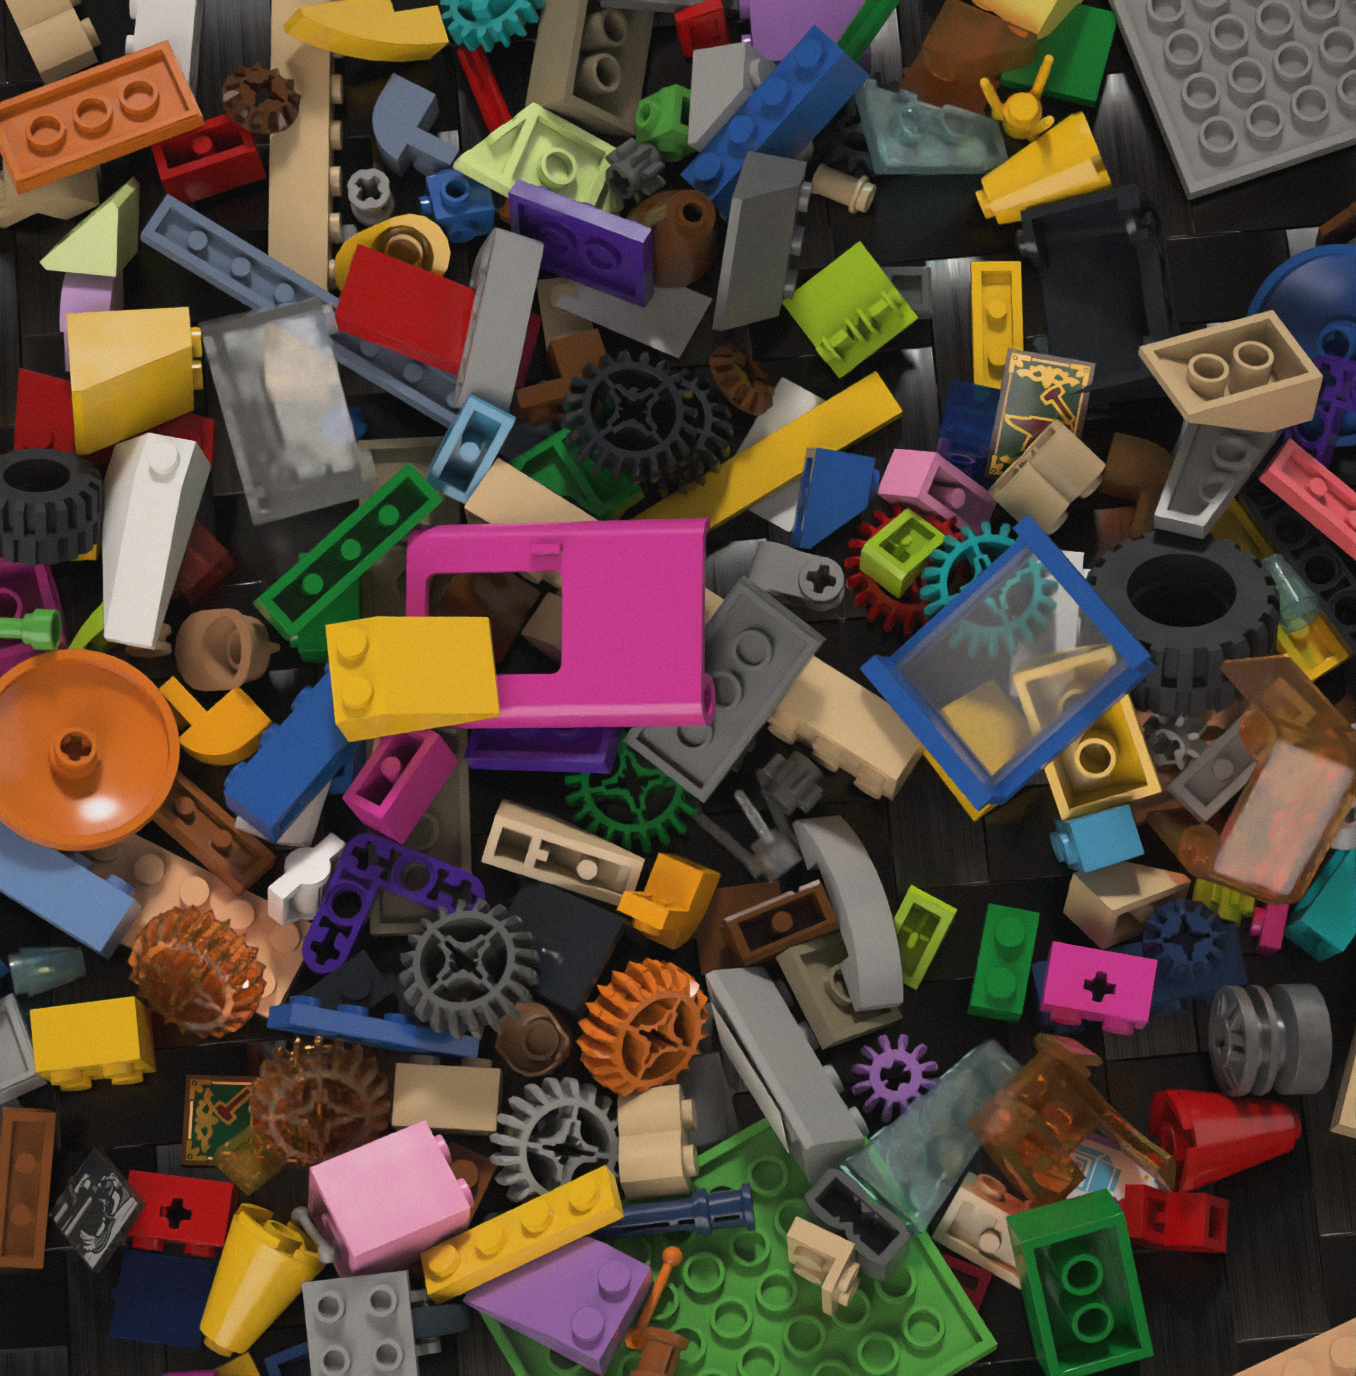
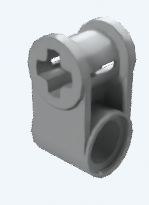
M761 541L758 543L748 579L779 603L824 613L835 610L842 603L845 597L844 574L836 561L827 557L801 552L775 542ZM822 576L829 577L831 586H826L823 594L816 593L814 584L819 583Z

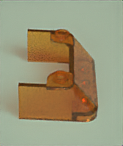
M1288 654L1224 660L1220 667L1221 671L1249 702L1241 720L1239 735L1244 748L1257 764L1227 822L1217 812L1206 824H1201L1185 807L1149 811L1145 820L1191 875L1270 905L1278 906L1296 903L1304 896L1356 799V731Z

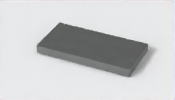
M741 577L705 626L704 673H708L712 677L716 697L715 715L710 726L632 727L623 741L701 802L705 803L824 644L826 638L747 577Z

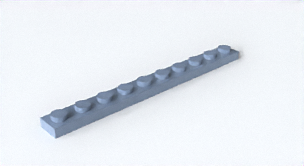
M166 195L142 231L140 241L444 427L449 428L460 411L459 408L453 407V397L458 376L330 327L339 298L171 195ZM530 422L515 426L514 423L496 458H500L508 463L555 434L556 431L546 425L531 426Z

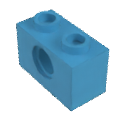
M1127 803L1066 821H1062L1061 817L1053 819L1056 831L1050 833L1051 844L1059 862L1065 861L1068 868L1087 873L1145 854L1130 806Z

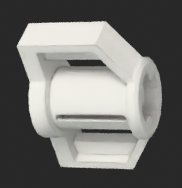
M331 832L314 848L303 847L292 851L285 859L284 874L268 887V915L282 926L300 919L306 921L313 920L347 844Z

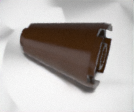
M696 190L658 191L651 196L643 197L631 208L626 219L635 220L643 226L652 229L654 286L678 289L697 281L707 273L717 256L719 235L714 205L705 194Z

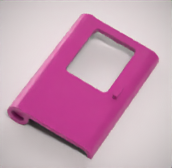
M710 518L420 525L411 529L407 539L406 617H429V582L437 574L557 571L562 576V657L559 671L553 674L497 675L501 717L432 729L710 726L714 720L716 706L713 679L708 673H704L706 534L710 528ZM561 551H563V555H537V554H561Z

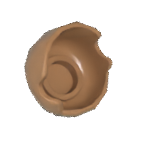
M532 998V1004L517 1002L515 1008L520 1014L519 1020L510 1019L508 1014L499 1019L502 1023L501 1033L498 1032L495 1049L506 1060L508 1066L521 1075L531 1078L553 1074L570 1056L573 1046L572 1025L563 1011L540 998Z

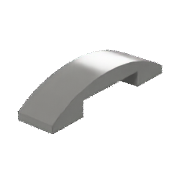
M840 815L796 820L792 825L807 870L820 869L833 910L840 925L839 928L849 956L839 965L855 1012L899 1006L903 1003V977L897 934L886 894L865 847L849 824Z

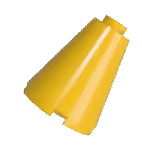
M1079 111L1069 115L982 177L983 189L975 193L985 218L989 219L995 216L998 224L1001 225L1022 221L1021 211L1113 189V185L1084 113Z
M241 1203L237 1212L234 1213L199 1326L201 1332L206 1336L203 1340L204 1344L216 1353L226 1357H231L233 1352L244 1354L302 1292V1283L311 1282L326 1266V1263L319 1261L318 1247L304 1229L291 1221L285 1226L271 1220L274 1212L253 1204Z

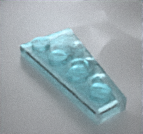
M996 1040L982 1041L938 1079L939 1083L925 1095L918 1096L905 1108L906 1111L889 1126H884L869 1139V1144L857 1154L850 1155L839 1167L857 1181L863 1190L880 1206L893 1212L903 1222L911 1235L923 1234L1029 1072Z

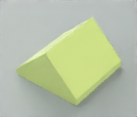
M134 177L127 181L69 231L40 261L41 265L46 270L117 277L138 252L139 182Z

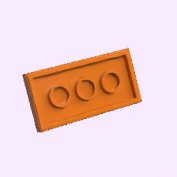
M165 40L0 102V153L18 195L204 126L205 123L169 41Z

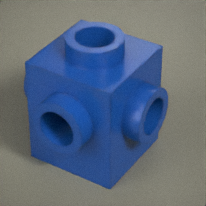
M454 168L444 169L435 175L426 176L425 196L418 197L420 216H425L438 224L449 242L464 243L470 241L475 236L491 233L494 229L495 208L490 189L487 186Z

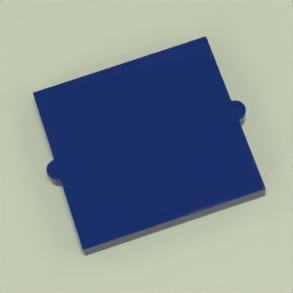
M124 1249L118 1287H114L111 1291L112 1296L115 1297L109 1336L200 1350L203 1333L199 1326L212 1287L215 1263Z

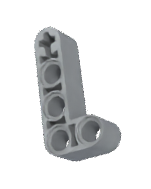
M495 227L481 246L470 278V288L475 289L476 293L454 391L453 407L461 409L469 395L472 394L508 412L514 393L544 248L543 241Z

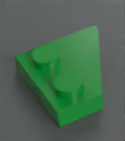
M591 413L593 424L597 431L600 432L602 428ZM561 429L508 462L512 467L598 521H607L645 498L639 484L631 487L627 475L622 474L618 483L611 485L609 482L611 472L602 469L598 476L592 477L590 472L594 462L591 459L577 464L575 457L581 446L566 447L565 438L571 432L568 429Z

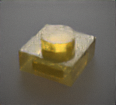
M251 1124L219 1147L211 1161L249 1196L279 1174L288 1159Z

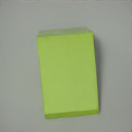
M908 507L865 543L861 550L859 569L900 599L922 572L923 568L930 562L929 557L933 549H941L945 535Z
M912 885L908 889L893 922L900 950L903 983L917 990L954 922L957 909Z

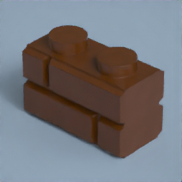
M818 879L799 887L796 893L791 890L724 918L720 926V932L735 967L744 968L765 966L777 961L776 956L786 949L834 934L840 925L823 885Z

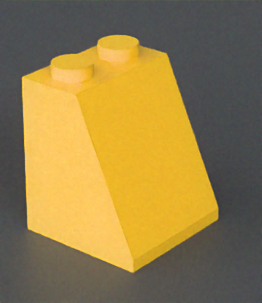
M189 307L66 313L77 455H89L194 411L193 390H203L201 360H193V358L202 357L200 327H190Z

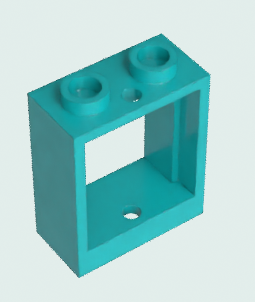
M1356 848L1351 850L1337 849L1286 919L1283 935L1319 962L1343 952L1356 934Z

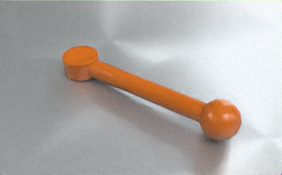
M675 1246L667 1247L662 1252L664 1263L637 1325L628 1329L625 1334V1343L631 1349H643L645 1339L641 1336L643 1328L647 1327L673 1267L679 1265L682 1261V1252Z

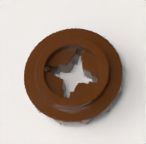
M257 61L250 68L239 65L233 74L226 77L221 99L226 113L242 128L259 134H275L286 130L294 123L299 113L301 95L297 94L294 90V79L283 78L279 73L278 67L272 70L264 69ZM264 88L269 90L270 94L264 103H260L258 108L255 107L256 94L261 89L264 90Z
M728 343L723 347L719 346L710 354L709 364L713 380L722 395L732 405L752 415H762L774 405L772 397L775 395L774 388L767 382L769 375L761 370L759 361H754L749 357L746 350H739L735 345Z

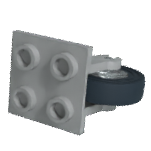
M408 1270L302 1283L311 1376H420L418 1356L442 1352L441 1335L470 1330V1311L467 1304L454 1302L437 1305L428 1296L427 1289L410 1290Z

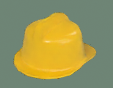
M415 214L395 216L358 232L345 241L336 254L333 272L336 285L341 291L357 244H360L436 275L443 276L448 269L451 254L448 238L438 224L425 216Z

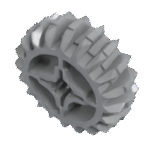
M548 1077L543 1079L542 1088L535 1084L524 1086L526 1101L517 1096L508 1098L509 1105L514 1111L511 1116L503 1113L496 1116L497 1121L505 1125L503 1134L494 1133L489 1136L491 1142L501 1145V1152L494 1153L489 1159L492 1164L504 1166L494 1179H496L498 1184L510 1185L506 1193L510 1201H522V1204L570 1182L574 1170L587 1162V1165L577 1178L606 1165L615 1175L616 1183L620 1182L619 1173L613 1171L616 1162H618L619 1131L614 1130L618 1126V1115L614 1111L608 1112L613 1102L608 1096L599 1095L596 1097V1086L584 1083L579 1087L578 1080L570 1077H565L560 1084L556 1078ZM553 1110V1114H548L544 1128L536 1134H531L536 1123L545 1114ZM578 1112L584 1118L589 1128L591 1145L587 1144L580 1134L581 1121L577 1120ZM564 1143L566 1146L576 1148V1151L563 1150V1153L557 1152L554 1154V1151L544 1149L542 1146H555L556 1144ZM527 1152H532L538 1160V1175L542 1176L541 1185L535 1180L529 1169Z

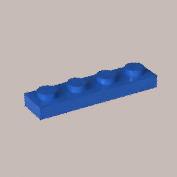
M290 996V1003L269 1008L267 1028L414 1055L435 1056L441 1058V1060L452 1062L461 1061L462 1058L478 1057L479 1038L463 1035L460 1040L450 1034L449 1028L440 1034L435 1032L431 1026L430 1028L415 1026L416 1018L409 1015L388 1013L384 1014L383 1020L368 1017L369 1009L362 1006L338 1005L337 1011L321 1008V999L308 996Z

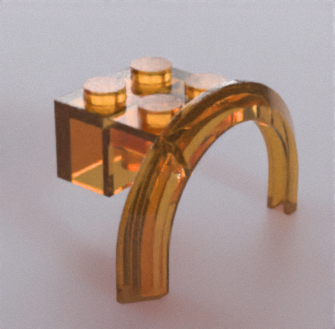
M1038 1033L1033 1039L1038 1053L965 1124L1013 1187L1039 1207L1063 1201L1086 1178L1070 1157V1154L1096 1128L1135 1164L1170 1190L1175 1187L1176 1161L1174 1158L1138 1132L1093 1087L1086 1078L1092 1074L1086 1065L1100 1066L1103 1062L1098 1055L1069 1037Z

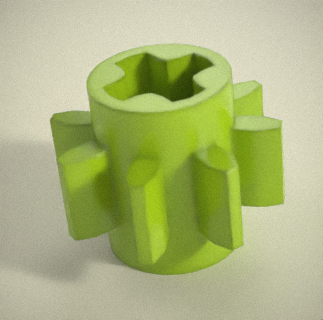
M1211 868L1208 870L1207 880L1196 879L1192 900L1202 901L1212 911L1218 913L1223 925L1234 923L1235 928L1240 927L1241 916L1252 917L1257 888L1245 886L1247 875L1241 871L1228 868Z

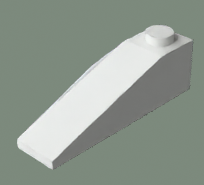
M146 433L116 444L102 485L104 638L109 642L155 650L211 469V464L196 441Z

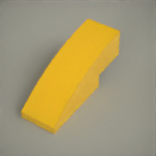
M343 0L300 7L283 25L286 35L311 46L344 56L372 61L406 62L428 60L449 43L438 5L394 12L391 0Z

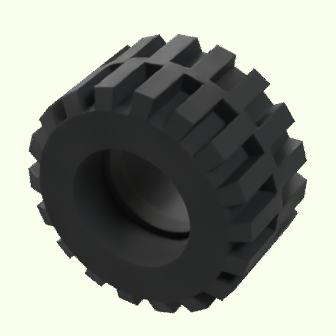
M51 448L17 449L0 455V558H4V561L24 563L25 565H52L62 561L77 559L78 555L87 554L93 550V545L99 543L102 533V481L99 470L94 469V464L89 460L80 459V456L77 454Z

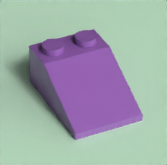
M583 1236L469 1290L463 1302L585 1368L604 1376L625 1338L626 1332L630 1329L650 1293L654 1280L651 1267L603 1242Z

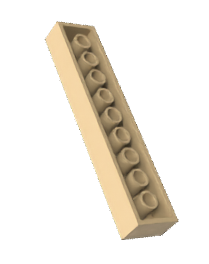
M500 458L496 459L464 506L468 524L598 521ZM561 551V554H537V555H563V551ZM518 572L536 584H539L543 579L557 588L556 595L562 597V576L559 572ZM705 588V626L724 601V599ZM815 656L767 720L770 723L768 730L777 738L790 745H793L796 740L813 750L810 756L817 763L833 772H836L839 767L856 777L853 782L856 787L875 799H879L883 794L893 801L925 750L923 744L888 702Z

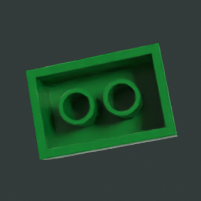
M1107 1188L1005 1217L1035 1355L1047 1376H1085L1154 1356L1125 1215Z

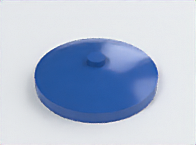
M1322 245L1302 251L1278 266L1261 285L1254 296L1246 317L1273 310L1310 359L1320 355H1332L1356 361V245ZM1330 369L1321 370L1320 373L1323 375L1325 388L1326 386H1335L1337 377H1333L1330 374ZM1322 398L1317 399L1316 404L1330 407L1331 401H1321ZM1345 410L1335 447L1356 446V413ZM1314 412L1313 419L1303 423V431L1306 437L1312 441H1317L1322 437L1325 427L1324 421L1319 414Z

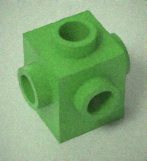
M674 84L664 87L659 92L639 101V107L635 116L637 125L635 141L637 145L643 142L654 145L661 152L665 162L680 161L684 156L697 151L688 145L691 90Z

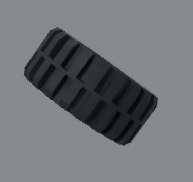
M1156 531L1142 533L1139 540L1133 541L1131 538H1128L1118 543L1114 547V553L1108 550L1095 562V567L1088 572L1086 580L1152 656L1149 660L1157 666L1156 669L1129 692L1136 710L1145 713L1147 709L1157 710L1160 716L1174 717L1175 713H1188L1189 717L1203 716L1206 710L1214 709L1218 713L1232 707L1235 699L1241 703L1256 691V687L1262 685L1271 673V665L1275 661L1280 594L1275 588L1276 582L1267 568L1262 567L1261 561L1249 550L1245 553L1241 552L1238 543L1227 538L1223 541L1216 540L1212 533H1208L1204 539L1174 532L1157 535ZM1081 609L1080 647L1109 644L1110 642ZM1185 618L1201 622L1205 625L1173 627L1154 622V620ZM1115 649L1118 661L1122 660L1123 657Z

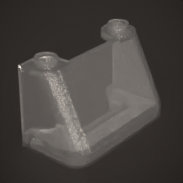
M314 296L198 323L254 526L372 495L369 482L378 480L371 451L361 452L356 441L331 347L330 335L339 333L331 303L322 305L320 297Z

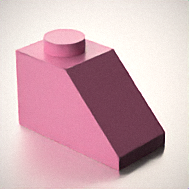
M894 449L877 490V495L891 505L896 502L901 504L903 511L908 507L912 510V507L918 506L921 509L920 514L929 516L931 512H934L937 515V520L942 523L955 515L957 523L954 525V534L960 532L962 526L968 525L974 535L979 536L981 523L989 522L997 504L987 493L986 489L937 452Z

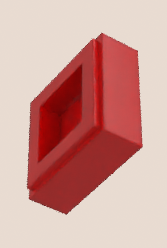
M707 0L673 11L680 49L685 58L693 56V50L731 44L724 6L721 0Z

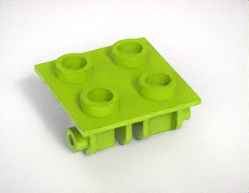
M860 241L798 288L794 293L793 299L785 298L783 300V305L839 379L919 319Z

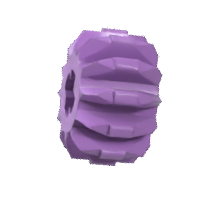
M903 1034L898 1039L897 1049L891 1050L887 1036H879L878 1047L881 1052L880 1055L871 1047L863 1046L860 1054L871 1066L853 1064L851 1074L854 1076L868 1079L852 1086L854 1096H862L868 1093L872 1095L865 1101L862 1110L869 1114L880 1103L884 1106L881 1114V1121L884 1123H889L893 1108L899 1109L900 1118L904 1123L911 1121L912 1113L908 1104L910 1102L918 1110L925 1112L930 1104L918 1091L935 1094L939 1087L938 1083L922 1078L935 1073L938 1069L935 1061L919 1065L918 1061L925 1055L927 1047L924 1044H920L911 1054L906 1052L908 1036ZM892 1067L903 1069L901 1077L908 1076L909 1084L901 1083L897 1091L887 1089L888 1080L881 1081L880 1074H889Z

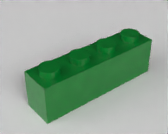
M410 462L407 463L252 604L286 641L291 639L443 501L442 497Z

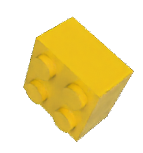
M135 996L30 1010L35 1073L51 1082V1085H60L61 1091L70 1092L92 1088L91 1080L105 1078L112 1079L113 1085L134 1084L144 1081L143 1073L157 1072L151 1011Z

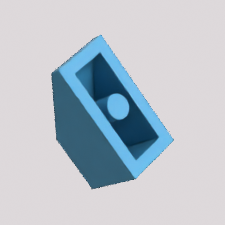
M470 394L438 447L428 467L425 480L433 489L466 504L489 471L516 417Z

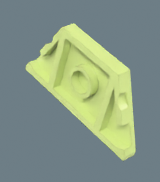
M534 102L519 112L509 122L501 125L479 144L463 153L452 167L508 199V192L516 180L520 179L536 186H544L554 193L581 203L592 204L596 208L619 216V212L624 208L623 198L613 193L605 177L606 170L611 166L605 157L616 148Z

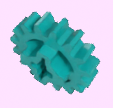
M544 0L440 1V6L444 11L441 18L449 34L457 45L464 43L471 52L480 43L486 52H491L495 42L501 41L505 47H508L511 43L510 36L515 33L522 37L526 36L527 32L524 25L527 22L538 23L540 18L535 9L545 7L546 4Z

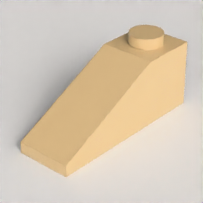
M504 798L495 815L481 860L483 863L617 906L624 891H635L645 859L592 833H588L586 830L551 813Z

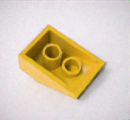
M376 616L325 625L335 723L348 742L501 717L491 624L488 617Z

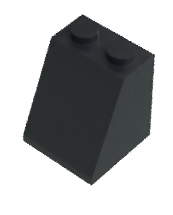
M526 876L520 889L512 895L509 901V917L515 915L521 918L525 924L524 931L531 932L536 941L532 950L537 951L541 960V964L533 968L540 977L539 984L525 988L533 998H540L556 1006L564 1012L569 1020L577 1024L590 1014L585 1003L595 1002L600 995L597 985L608 986L611 983L612 970L625 973L629 961L642 964L646 958L661 962L665 955L661 949L638 929L634 928L625 918L542 881ZM507 952L501 957L503 963L499 965L494 974V979L498 982L506 968Z

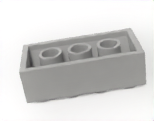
M764 966L719 969L705 974L710 1004L712 1002L779 1109L787 1145L810 1185L816 1183L829 1168L840 1170L865 1157L864 1137L869 1135L867 1125L855 1106L847 1109L839 1093L843 1092L844 1088L833 1066L830 1063L822 1066L815 1055L814 1050L818 1049L819 1046L807 1022L804 1020L797 1024L789 1010L790 1007L794 1006V1003L784 982L780 978L772 981Z

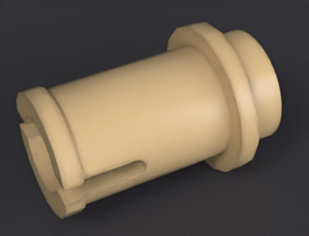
M824 163L818 166L812 179V193L820 194L849 206V212L853 214L858 210L866 213L876 192V185L869 183V177L863 175L859 179L828 167Z

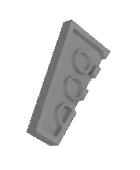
M1188 422L1154 514V528L1204 539L1285 428L1266 433Z

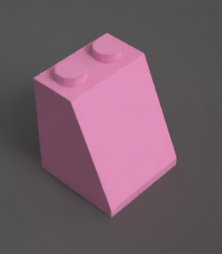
M426 1120L310 1167L308 1210L313 1224L327 1243L339 1246L340 1259L333 1262V1265L340 1278L402 1271L421 1259V1252L468 1230L471 1208H474L471 1190L463 1178L456 1180L449 1166L452 1163L449 1148L440 1134L433 1136Z

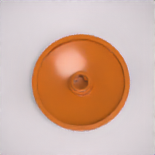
M64 649L33 656L11 668L0 677V821L24 839L44 847L63 851H88L105 848L131 837L155 817L166 802L178 770L180 742L172 710L165 697L147 676L127 662L105 653L84 649Z

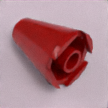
M1169 1088L1166 1091L1156 1092L1153 1095L1149 1107L1148 1129L1149 1137L1159 1135L1161 1153H1154L1152 1156L1161 1182L1169 1192L1181 1193L1194 1191L1291 1151L1294 1148L1295 1140L1300 1138L1301 1122L1297 1111L1294 1108L1290 1109L1287 1102L1283 1099L1254 1096L1230 1097L1223 1093Z

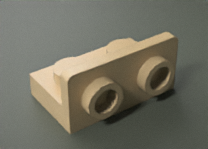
M968 1172L931 1238L1021 1290L1005 1217L1038 1208L1042 1205L1031 1200L1023 1202L1006 1192V1187L1000 1181L989 1175L979 1174L977 1176L972 1172Z
M796 1216L787 1233L789 1262L795 1264L793 1270L798 1275L817 1284L823 1283V1312L833 1317L839 1303L848 1307L861 1279L857 1276L860 1264L855 1261V1244Z

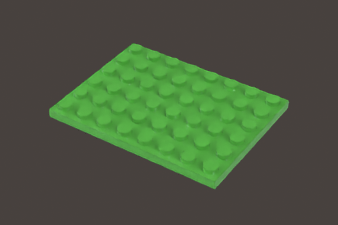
M766 1117L698 1156L699 1175L691 1177L690 1194L628 1201L625 1198L621 1201L622 1206L648 1202L691 1198L692 1192H697V1189L705 1188L708 1193L737 1190L741 1188L742 1183H750L756 1230L748 1231L745 1226L713 1230L711 1236H703L702 1234H697L696 1230L603 1241V1243L651 1267L654 1284L664 1263L662 1252L665 1248L675 1246L681 1250L682 1261L679 1265L673 1267L648 1324L649 1327L661 1328L677 1333L690 1341L687 1350L680 1353L674 1376H953L996 1350L998 1343L866 1136L864 1137L866 1156L839 1171L846 1173L859 1183L870 1203L887 1208L903 1222L910 1235V1254L886 1281L876 1280L859 1269L857 1276L861 1279L850 1304L846 1307L839 1303L833 1317L823 1312V1283L817 1284L798 1275L793 1270L795 1264L789 1262L787 1233L796 1216L808 1221L805 1214L804 1195L814 1184L810 1185L790 1148L788 1147V1153ZM595 1231L585 1235L596 1240ZM650 1293L648 1294L645 1302L643 1303L640 1311L638 1312L630 1328L636 1327ZM479 1311L515 1376H601ZM624 1338L604 1376H630L632 1370H637L643 1349L629 1348Z

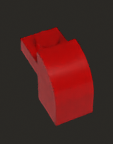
M1125 1184V1198L1122 1200L1120 1208L1125 1215L1131 1245L1182 1252L1226 1253L1229 1200L1208 1193L1166 1192L1145 1184Z

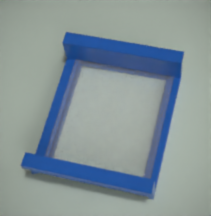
M1029 514L1012 528L1020 538L890 657L874 655L860 668L978 811L982 810L987 804L1004 805L1157 668L1149 660L1152 657Z

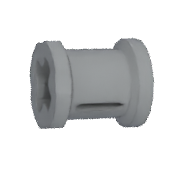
M375 168L361 169L354 173L347 183L348 197L354 217L366 226H374L390 219L395 211V201L390 191L388 177ZM379 193L380 198L375 200L373 197ZM365 195L369 196V198H367V199L363 202L362 197L365 196Z

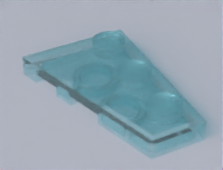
M870 78L854 93L875 174H988L1008 160L998 120L949 104L939 108L918 101L916 93L904 89L894 93L877 87V81Z

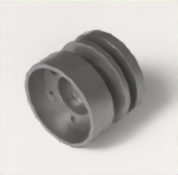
M1308 983L1276 984L1268 990V993L1263 987L1258 985H1248L1246 988L1223 986L1216 992L1209 1016L1208 1046L1214 1077L1223 1094L1230 1097L1244 1096L1247 1093L1263 1096L1272 1087L1275 1092L1282 1095L1316 1094L1323 1089L1329 1076L1332 1059V1031L1324 997L1316 986Z

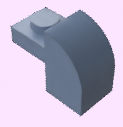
M394 73L378 97L372 117L373 130L383 161L391 171L400 177H403L411 161L414 162V168L425 176H432L441 170L452 168L455 161L461 156L460 149L428 133L440 113L436 94Z

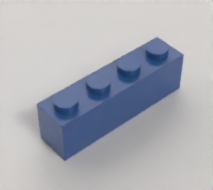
M814 24L680 175L696 191L705 194L711 200L714 207L729 218L732 196L747 151L795 160L870 75Z
M329 660L325 665V675L314 688L309 685L297 695L291 705L293 712L281 725L275 723L268 728L258 743L259 751L247 764L245 762L237 764L224 782L226 788L223 792L227 808L274 844L365 741L348 742L335 723Z

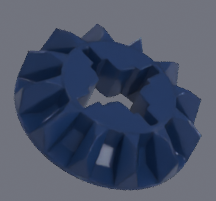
M1178 898L1159 906L1150 916L1143 933V947L1147 958L1158 960L1156 971L1161 975L1178 982H1193L1207 977L1220 965L1225 956L1228 934L1224 929L1219 914L1212 911L1202 901ZM1181 919H1184L1185 926H1188L1190 934H1199V937H1207L1200 942L1194 943L1191 950L1192 953L1190 954V961L1187 960V953H1184L1181 945H1173L1172 942L1164 943V941L1170 940L1171 937L1179 934L1180 925L1182 924Z

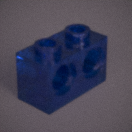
M951 379L937 453L970 478L973 477V474L983 475L1001 389Z

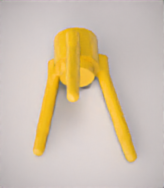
M1050 54L1044 57L1030 92L1015 93L1007 99L1005 104H1002L989 79L984 77L980 80L982 91L992 108L991 117L994 120H1002L1001 123L1004 131L1014 139H1028L1032 143L1054 123L1052 116L1041 119L1043 109L1040 102L1054 61L1053 56Z

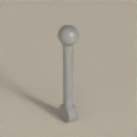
M304 1206L294 1208L291 1213V1220L295 1225L303 1227L316 1244L319 1261L323 1263L338 1261L340 1259L339 1246L327 1243L312 1223L308 1208Z

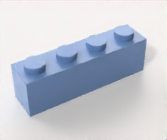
M0 821V892L109 960L143 909L132 898L136 889L111 873L106 880H103L90 872L89 869L93 862L79 852L64 851L62 854L55 849L35 844L14 833Z

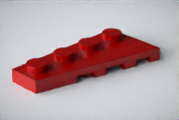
M19 368L13 450L51 448L76 454L71 381ZM187 413L89 455L80 456V459L89 460L94 464V469L107 470L116 444L146 433H153L196 441L211 464L209 473H214L217 425L214 419Z

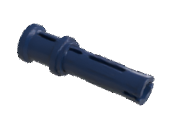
M742 1183L740 1189L708 1193L705 1188L697 1189V1192H692L691 1198L622 1206L624 1217L596 1230L595 1237L596 1240L603 1242L621 1238L696 1230L697 1234H702L703 1236H711L713 1230L745 1226L748 1231L756 1230L751 1185L750 1183Z

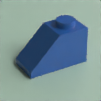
M818 447L806 449L790 547L812 548L867 508L868 499L875 498L879 486L880 473L879 470L874 469L876 458Z

